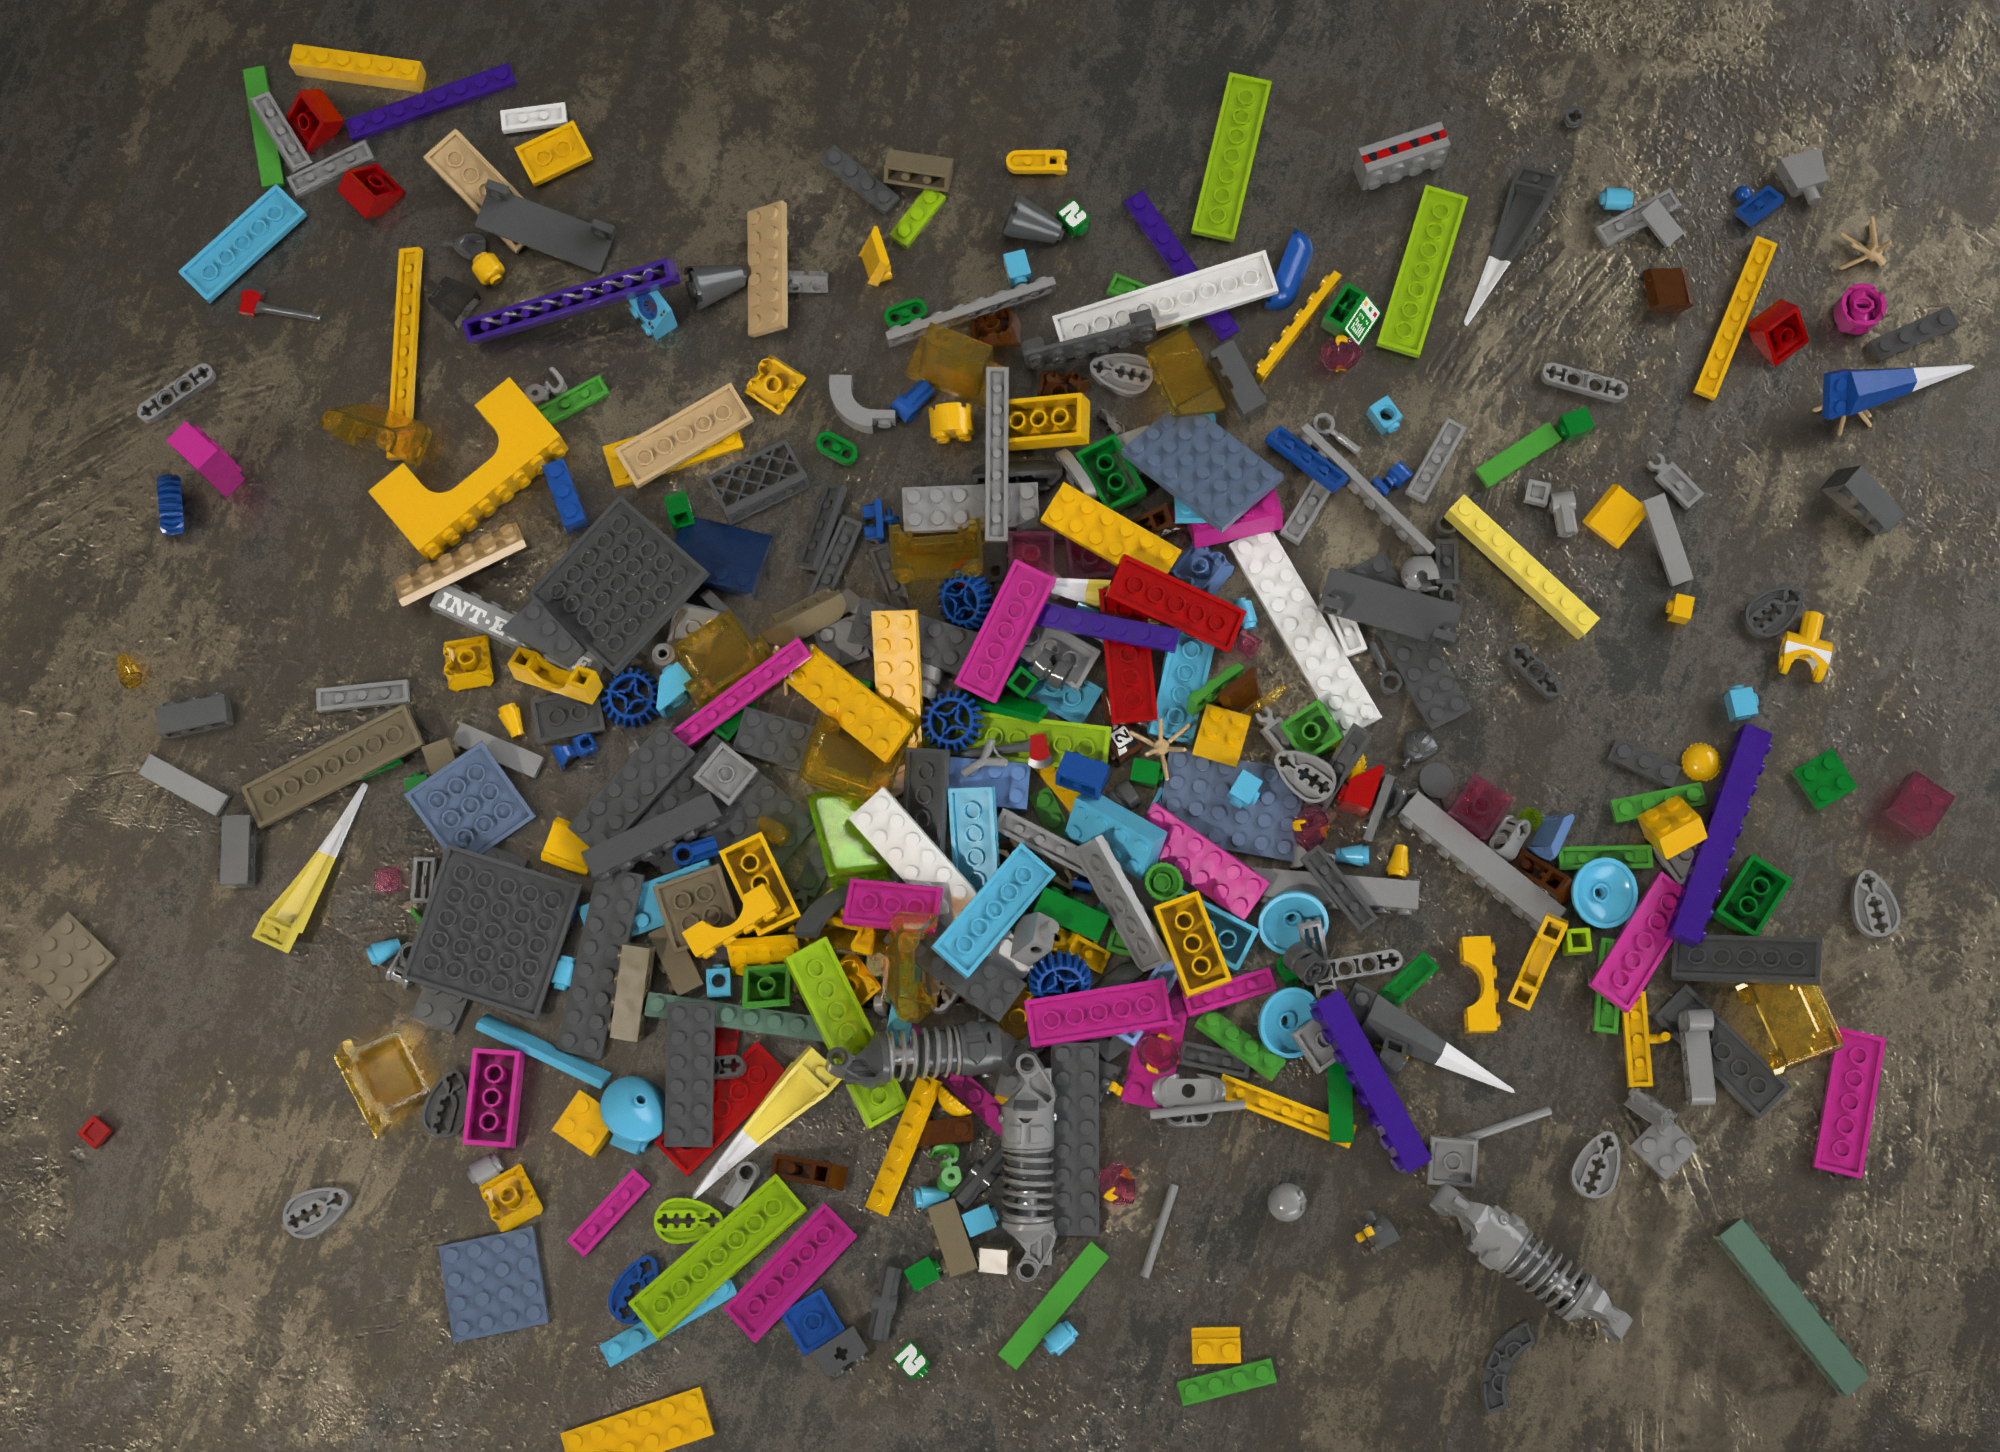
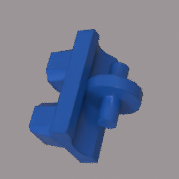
M880 498L874 499V504L862 506L864 520L876 519V525L864 526L866 540H878V544H884V526H887V532H894V525L900 523V517L894 516L892 509H886V516L883 517Z

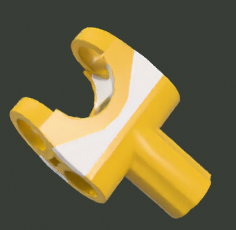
M1815 611L1803 612L1799 634L1790 631L1785 632L1779 651V673L1787 674L1791 663L1795 659H1802L1810 665L1811 674H1813L1812 681L1816 683L1822 681L1830 663L1833 650L1832 642L1819 639L1824 615Z

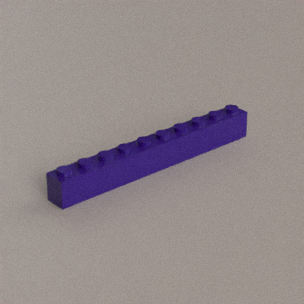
M664 258L462 320L467 342L479 345L681 283L676 261Z
M1748 723L1738 729L1704 824L1708 838L1697 844L1665 937L1689 947L1702 943L1706 935L1705 924L1710 921L1714 909L1711 908L1712 904L1720 895L1721 888L1719 885L1721 879H1724L1729 869L1726 866L1728 859L1733 856L1736 850L1734 845L1735 839L1740 836L1743 830V825L1741 824L1743 816L1745 817L1750 810L1751 804L1748 803L1750 796L1755 794L1758 783H1755L1757 776L1761 775L1765 767L1763 762L1764 756L1769 753L1772 747V742H1770L1772 733Z

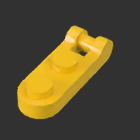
M1015 150L1007 155L1006 167L1013 174L1065 175L1067 174V165H1065L1067 151ZM1050 160H1056V164H1050Z

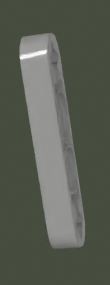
M206 363L198 364L142 402L137 408L138 417L147 424L157 422L211 385L216 379L215 371ZM203 371L207 372L206 378L202 377L201 373ZM193 377L197 380V382H198L197 385H196V383L192 380ZM183 383H191L189 391L181 392L180 387ZM172 395V402L168 405H163V397ZM157 403L162 409L159 410L154 404ZM147 409L151 410L152 415L149 417L146 415Z
M1558 363L1546 364L1541 372V380L1547 385L1613 403L1623 401L1628 393V387L1623 381ZM1550 370L1554 371L1555 376L1553 378L1549 377L1548 372ZM1565 373L1562 381H1560L1561 374ZM1575 375L1579 378V383L1572 385L1568 382L1567 377ZM1589 382H1599L1601 389L1598 391L1592 390ZM1606 384H1608L1609 386L1607 388V392L1603 393V391L1606 388ZM1615 387L1619 388V396H1616L1615 391H1613Z

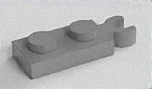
M1658 453L1654 458L1659 462V465L1649 461L1646 466L1650 471L1658 473L1654 479L1687 511L1705 493L1673 461L1667 465L1664 456Z
M1265 706L1262 710L1266 718H1262L1258 713L1253 716L1257 724L1264 726L1260 732L1277 753L1282 750H1295L1280 726L1284 721L1280 716L1274 720L1269 707ZM1280 755V757L1285 761L1286 764L1292 766L1291 762L1289 761V755H1286L1284 757Z

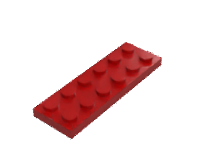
M1126 554L1121 556L1104 596L1168 627L1179 629L1181 633L1225 653H1230L1247 612Z
M1108 588L1098 589L1100 614L1148 623L1147 616L1104 597ZM1103 640L1111 724L1121 725L1158 721L1151 649Z
M757 1041L741 1056L747 1065V1070L743 1076L717 1080L714 1083L713 1147H664V1133L654 1142L686 1177L756 1110L785 1071ZM735 1062L730 1068L736 1072V1068L740 1067V1065Z

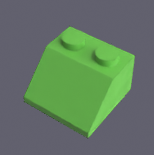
M1319 699L1280 724L1295 750L1308 752L1318 757L1337 748L1345 737L1325 704Z
M786 963L744 966L743 1009L791 1005L794 1000L795 982Z

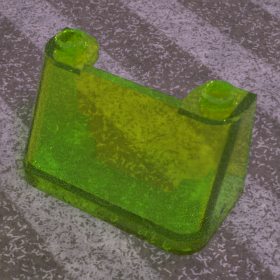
M863 788L816 792L806 795L824 864L833 890L848 885L850 878L877 880L887 877L886 869L890 868V865L849 819L854 812L871 798L869 791L864 792Z

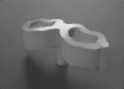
M1104 409L1098 412L1096 416L1108 423L1105 430L1108 431L1111 428L1116 436L1125 433L1124 424L1116 420L1112 412Z

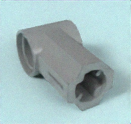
M1574 492L1550 493L1548 504L1551 514L1554 515L1557 537L1564 538L1576 535L1578 529L1574 512L1576 509Z
M751 1161L740 1163L720 1199L728 1205L737 1208L745 1199L753 1183L759 1178L760 1169L758 1165ZM747 1165L753 1169V1176L750 1179H746L742 1175V1170Z

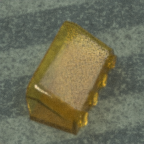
M1185 326L1145 347L1148 354L1145 359L1151 370L1155 369V372L1152 373L1158 385H1162L1159 390L1164 399L1169 400L1166 405L1172 416L1176 414L1178 417L1218 413L1227 408L1201 352Z

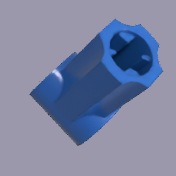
M920 379L905 395L901 394L891 404L890 409L895 410L896 415L908 424L918 415L920 408L935 394V390L926 380Z
M714 836L688 844H679L672 852L673 860L680 868L720 856ZM681 851L690 853V857L686 861L678 860L677 855Z

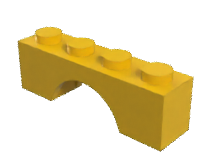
M518 646L507 663L515 680L593 705L603 689L597 671L578 665L572 671L563 670L550 664L538 652Z
M762 883L742 895V912L739 918L731 925L717 928L707 921L701 920L683 931L682 934L695 957L707 959L717 953L716 948L721 945L727 947L737 941L736 936L744 932L746 935L757 928L756 924L762 920L768 922L777 916L776 912L781 910V907L768 885Z
M1546 911L1507 1001L1530 1011L1549 964L1569 925L1568 920Z
M1491 936L1461 937L1458 940L1460 963L1470 967L1477 974L1480 981L1478 999L1472 1006L1463 1010L1465 1034L1494 1033L1501 1023L1500 1013H1496L1495 1004L1499 1002L1498 989H1494V980L1497 979V968L1492 963V956H1495V943L1491 942Z

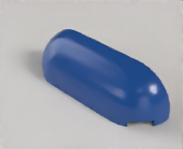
M1294 229L1275 276L1279 292L1268 297L1264 308L1283 310L1291 306L1297 298L1313 257V245L1310 238L1298 229Z

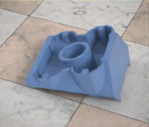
M1192 542L1173 565L1169 574L1209 594L1215 595L1226 580L1232 576L1234 566L1227 561L1225 555L1221 552H1214L1208 546L1194 549Z
M1573 814L1539 818L1541 823L1531 845L1526 847L1528 852L1550 863L1558 855L1575 816Z

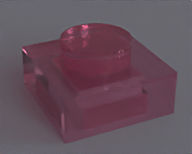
M1243 628L1233 648L1252 659L1259 649L1262 640Z
M398 868L374 869V893L400 892Z

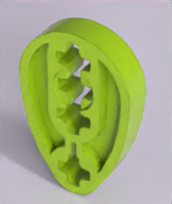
M671 1198L664 1201L656 1210L654 1227L662 1240L671 1244H685L699 1241L714 1228L711 1227V1223L701 1222L702 1219L711 1218V1214L715 1213V1217L719 1218V1222L715 1223L716 1226L724 1219V1216L711 1205L689 1198ZM664 1214H667L669 1219H674L676 1214H679V1218L683 1219L687 1218L688 1214H691V1217L696 1220L695 1223H691L690 1228H688L686 1223H680L679 1228H675L673 1223L667 1224V1228H664L663 1224H659V1219H663Z

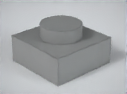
M1528 479L1523 503L1546 507L1551 484Z

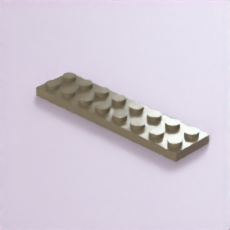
M402 704L243 785L241 789L258 828L263 829L420 749L425 744L408 706Z

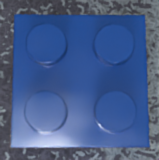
M822 1288L791 1306L781 1316L803 1356H806L846 1330Z

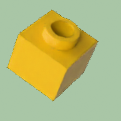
M1677 593L1671 600L1669 599L1665 612L1668 613L1667 621L1685 625L1691 619L1695 597Z

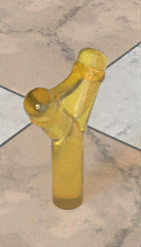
M1281 684L1263 698L1257 699L1253 706L1246 711V715L1252 718L1265 706L1287 691L1286 687Z

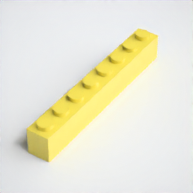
M1465 494L1444 515L1448 522L1577 640L1583 637L1600 619Z

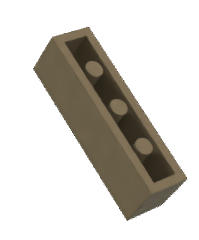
M628 942L622 944V947L619 948L617 960L620 961L619 971H616L614 977V984L617 985L616 994H613L611 999V1007L614 1008L613 1016L610 1017L608 1022L610 1038L632 1042L643 1040L646 1023L644 1013L648 992H650L656 946Z

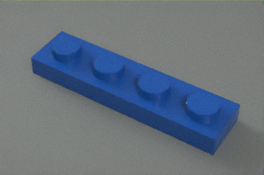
M1281 425L1266 436V444L1334 494L1347 483L1348 475Z

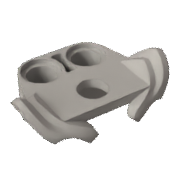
M1175 1073L1156 1079L1152 1085V1095L1154 1101L1158 1105L1163 1106V1108L1223 1102L1226 1096V1085L1215 1076L1197 1073V1079H1179V1074ZM1186 1084H1190L1195 1088V1095L1191 1098H1186L1182 1094V1087ZM1206 1113L1207 1119L1204 1122H1198L1194 1115L1183 1116L1181 1122H1174L1169 1117L1166 1118V1122L1175 1128H1200L1210 1122L1213 1113Z

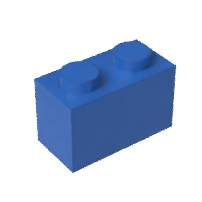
M1066 750L1056 771L1055 784L1099 800L1109 778L1110 765L1101 760L1084 757L1081 753Z

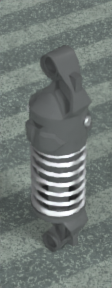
M986 1018L977 1019V1022L969 1021L967 1023L953 1024L951 1027L946 1025L944 1030H939L935 1026L933 1031L929 1033L923 1027L921 1034L918 1036L916 1030L912 1028L910 1031V1045H906L905 1032L902 1029L899 1031V1046H895L894 1035L891 1030L888 1032H883V1030L876 1031L866 1047L856 1056L847 1052L842 1047L832 1048L828 1052L825 1067L829 1074L844 1079L845 1085L859 1084L873 1090L880 1084L890 1083L893 1076L899 1082L904 1079L905 1075L912 1081L916 1074L924 1080L928 1073L933 1079L939 1074L946 1078L950 1073L956 1077H975L976 1075L991 1077V1074L994 1073L1008 1077L1018 1072L1016 1060L1023 1052H1034L1039 1058L1044 1054L1046 1047L1032 1049L1029 1034L1022 1040H1017L1004 1031L995 1021H986ZM1030 1057L1022 1058L1021 1064L1024 1068L1034 1066V1062ZM832 1059H840L843 1063L835 1064L832 1062ZM909 1064H913L912 1075H910L907 1067ZM898 1065H902L900 1077L896 1069Z

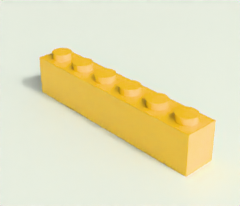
M293 44L289 65L296 76L418 93L423 92L427 74L421 61Z

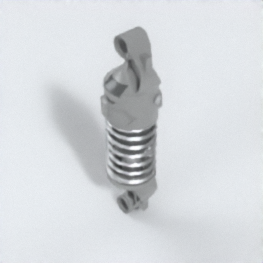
M1026 1051L1016 1060V1069L1024 1078L1025 1084L1001 1105V1114L998 1117V1121L1001 1124V1148L1004 1150L1001 1154L1006 1158V1161L1002 1164L1006 1173L1001 1177L1005 1182H1008L1001 1188L1004 1193L1008 1194L1002 1199V1202L1008 1207L1002 1211L1001 1226L1019 1241L1026 1252L1017 1265L1016 1273L1020 1280L1030 1282L1036 1278L1043 1265H1052V1249L1058 1234L1054 1227V1217L1048 1213L1037 1212V1210H1050L1054 1207L1051 1203H1037V1198H1051L1054 1196L1052 1192L1038 1190L1054 1184L1052 1180H1047V1175L1054 1172L1049 1168V1163L1054 1160L1052 1157H1049V1152L1054 1149V1122L1057 1120L1054 1104L1057 1093L1052 1083V1068H1044L1034 1052ZM1030 1057L1034 1062L1033 1068L1025 1069L1021 1064L1022 1058ZM1012 1187L1014 1190H1018V1192L1008 1190L1007 1188ZM1018 1197V1204L1006 1201ZM1018 1209V1212L1007 1213L1008 1211ZM1026 1263L1031 1264L1034 1268V1273H1024L1022 1265Z
M1448 1184L1440 1186L1429 1204L1430 1207L1440 1215L1457 1216L1463 1230L1464 1247L1478 1257L1477 1261L1489 1270L1495 1269L1500 1273L1506 1272V1278L1514 1277L1516 1285L1525 1284L1526 1292L1535 1290V1298L1539 1300L1545 1297V1306L1555 1305V1313L1565 1321L1582 1317L1598 1319L1604 1335L1616 1342L1621 1341L1633 1320L1626 1312L1612 1305L1605 1290L1597 1284V1277L1590 1274V1272L1583 1273L1580 1276L1582 1267H1577L1568 1278L1565 1275L1572 1266V1259L1567 1260L1558 1271V1264L1563 1256L1562 1252L1557 1253L1555 1256L1551 1254L1553 1246L1546 1247L1543 1245V1238L1536 1240L1533 1237V1231L1525 1226V1220L1514 1212L1507 1213L1496 1204L1485 1205L1470 1202L1454 1187ZM1545 1285L1549 1287L1547 1290H1545L1542 1294L1539 1295L1541 1288H1543ZM1552 1291H1554L1558 1296L1549 1302Z

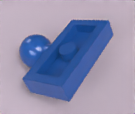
M1769 185L1754 196L1749 186H1739L1735 191V199L1743 204L1735 209V216L1751 228L1783 204L1784 196Z

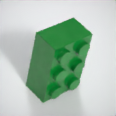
M1114 433L1076 452L1074 457L1090 478L1098 495V502L1119 513L1146 499L1147 490L1132 463L1121 455L1123 447Z
M1751 854L1743 860L1713 907L1712 918L1739 936H1758L1793 879L1756 855Z
M1051 886L1050 889L1044 887L1033 913L1040 912L1056 920L1059 927L1064 930L1076 933L1098 945L1109 922L1110 916L1106 914L1107 911L1095 905L1093 908L1084 905L1085 901L1076 896H1072V898L1063 895L1064 892L1056 887Z

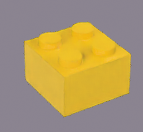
M1207 703L1192 755L1237 767L1251 716Z
M1679 795L1669 798L1665 802L1637 816L1644 837L1666 860L1708 838L1701 817Z
M582 1090L577 1092L552 1128L558 1135L596 1158L612 1134L602 1120L600 1102Z

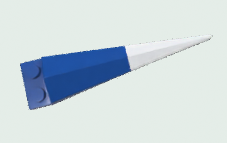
M1964 364L1916 368L1840 369L1824 373L1822 418L1829 420L1845 415L1851 416L1970 370L1975 366Z

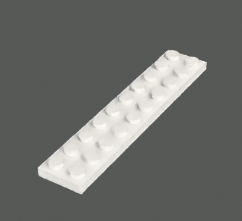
M1263 250L1052 316L1060 342L1131 324L1129 314L1146 309H1151L1152 317L1156 322V331L1278 294L1279 290L1266 251Z
M1274 532L1249 536L1230 543L1228 546L1311 690L1316 698L1325 704L1343 734H1347L1353 723L1366 728L1382 718L1381 714L1350 661L1345 657L1340 644L1321 612L1318 611L1317 605Z
M885 786L849 817L850 821L906 884L943 888L938 920L945 927H948L977 894L976 889ZM1009 929L987 956L1022 980L1029 974V970L1033 968V965L1028 967L1010 958L1014 933Z

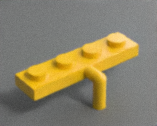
M1642 991L1630 1012L1624 1013L1621 1010L1627 1088L1653 1087L1650 1044L1664 1043L1671 1038L1668 1032L1649 1034L1646 991Z

